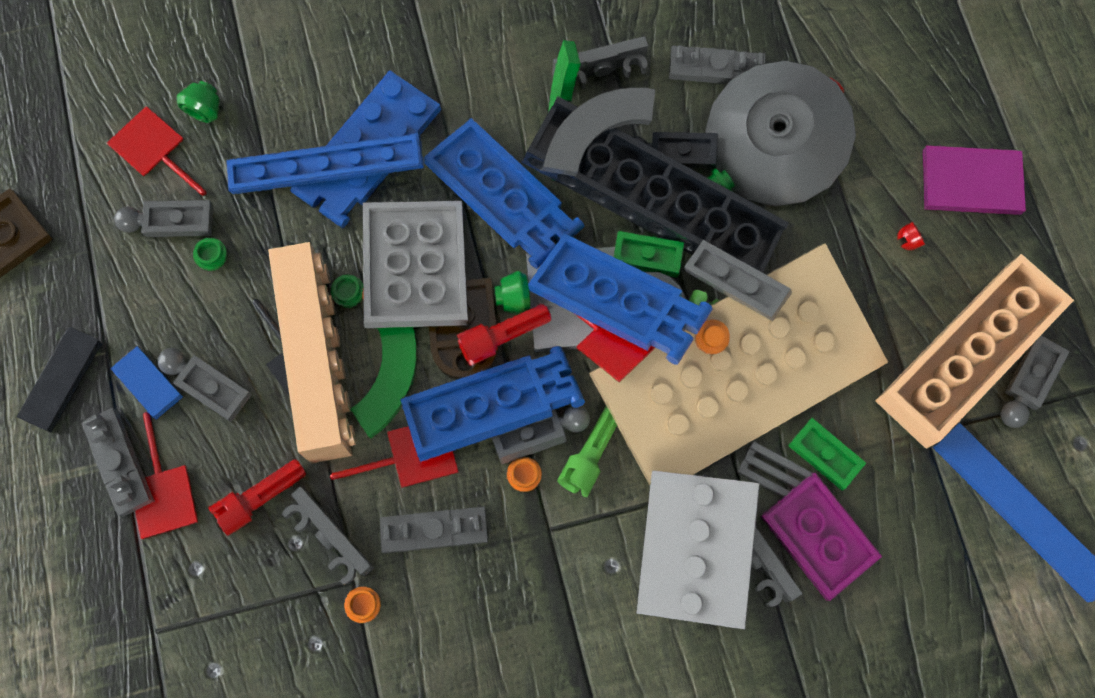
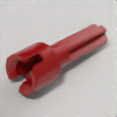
M540 304L489 328L486 325L479 324L457 334L459 347L467 363L472 366L496 355L497 346L549 323L552 320L550 311L547 306Z
M292 460L242 494L232 491L209 506L208 509L216 517L217 523L223 532L230 536L252 521L251 517L254 510L304 478L306 472L298 460Z

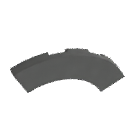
M617 89L598 95L583 103L563 121L556 131L545 156L542 171L576 176L584 152L601 133L623 125H649L652 121L655 89Z

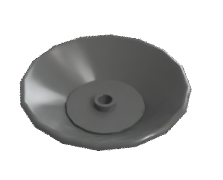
M789 61L757 65L731 80L714 101L705 133H718L716 169L719 172L725 170L735 184L732 190L749 201L771 206L805 202L829 188L848 165L856 138L852 106L838 84L812 66ZM776 123H783L786 126L785 130L781 132L774 130L773 127Z

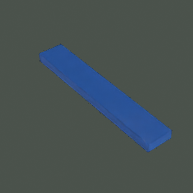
M419 133L226 160L228 188L232 194L424 168L421 136Z
M960 423L956 424L932 448L1086 602H1093L1095 600V556Z

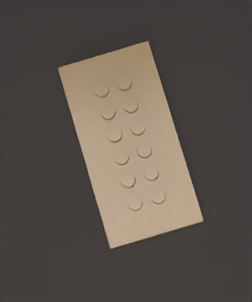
M826 243L767 274V276L791 288L792 294L773 321L728 296L711 305L713 310L706 320L715 319L721 321L726 325L730 334L729 344L722 352L717 354L702 352L695 343V334L685 330L694 340L678 365L670 363L666 359L667 353L655 348L620 383L601 367L589 373L649 485L651 484L652 471L694 475L888 363Z

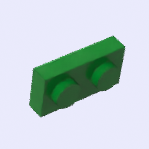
M618 231L613 257L643 272H659L669 277L678 278L684 242Z
M813 418L805 424L788 445L841 491L847 488L866 464L864 460Z

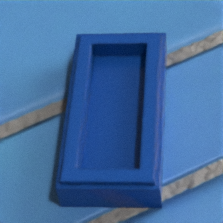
M138 346L110 368L156 420L183 398L180 392Z

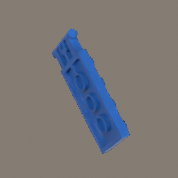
M389 70L326 146L415 133L421 135L441 111L440 104ZM389 173L292 186L290 192L313 208L323 200L324 203L320 206L319 212L341 228H344L350 220L347 216L357 202L363 205Z
M472 118L424 156V164L514 249L520 245L531 256L528 261L535 269H538L555 247L554 239L558 242L564 233L574 237L585 227L578 217L571 220L561 210L562 202Z
M565 233L528 283L529 291L647 351L650 346H653L667 353L666 359L675 365L679 364L694 340L685 330L698 334L713 310L712 306L707 302H701L698 306L682 298V290Z
M555 346L550 350L549 355L531 360L529 355L400 399L420 462L552 417V410L571 404L573 408L581 407L585 400L575 377L569 376L572 370L563 348Z

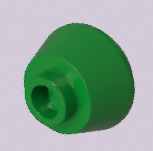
M200 81L198 84L191 83L176 96L177 105L183 112L204 123L217 120L220 98L216 95L217 89L204 81Z
M520 270L501 278L500 286H494L496 305H503L504 312L518 315L530 309V292L525 273Z

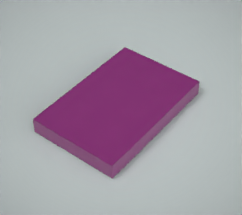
M927 145L923 149L924 210L1021 215L1026 211L1022 151Z
M812 473L760 515L761 519L826 601H831L882 557L816 473Z

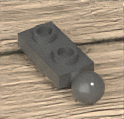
M210 200L144 201L143 213H140L133 207L125 206L117 210L114 222L119 230L126 233L134 232L142 226L141 232L145 237L212 236L213 204Z
M1042 335L1027 349L1005 391V394L1014 398V401L1007 402L1001 409L1000 416L1005 425L1011 428L1022 427L1028 422L1030 417L1028 407L1033 410L1041 408L1070 351Z
M167 348L158 357V366L162 372L168 375L179 374L173 382L176 386L230 422L234 420L252 395L195 355L186 363V357L182 351L176 348Z
M570 406L565 410L563 416L558 418L554 409L552 410V417L491 437L501 465L567 442L564 430L568 429L571 432L584 431L590 423L589 412L583 406L578 408Z

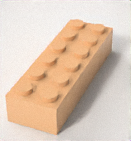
M310 242L268 249L298 453L311 464L352 456L351 446L356 445V437L353 425H349L346 418V412H351L348 393L347 391L344 392L340 381L345 379L346 376L343 361L338 358L337 351L335 350V347H340V337L338 329L333 326L330 317L335 315V306L332 295H328L325 285L330 283L327 264L323 263L320 252L315 253Z
M1020 254L969 303L875 401L926 449L940 442L1074 300L1025 256Z

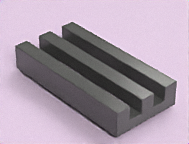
M756 442L751 444L737 471V474L754 483H760L761 487L780 497H784L790 491L747 469L749 464L794 488L801 482L753 457L755 453L803 478V480L812 474L809 470Z

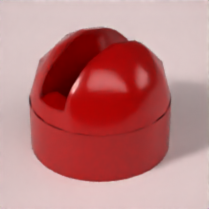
M913 221L903 226L897 233V240L903 237L907 240L906 243L900 246L905 250L911 251L925 245V241Z

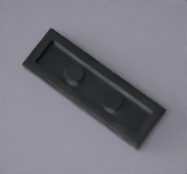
M68 327L17 417L52 433L102 342L72 327Z

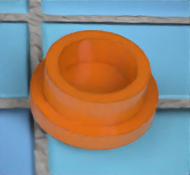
M715 319L706 320L698 334L694 336L697 347L706 354L722 352L728 346L730 340L729 330L726 325Z
M522 457L516 459L508 467V482L517 491H531L541 481V468L532 458Z
M357 587L347 595L344 608L347 616L352 621L367 623L378 615L381 601L379 595L373 589Z

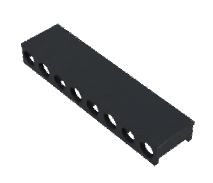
M557 96L523 157L522 163L662 239L684 242L683 250L691 255L694 254L704 240L758 271L764 272L783 231L789 224L787 221L617 128L608 129L593 140L581 158L576 176L542 171L545 156L556 131L563 121L578 108Z

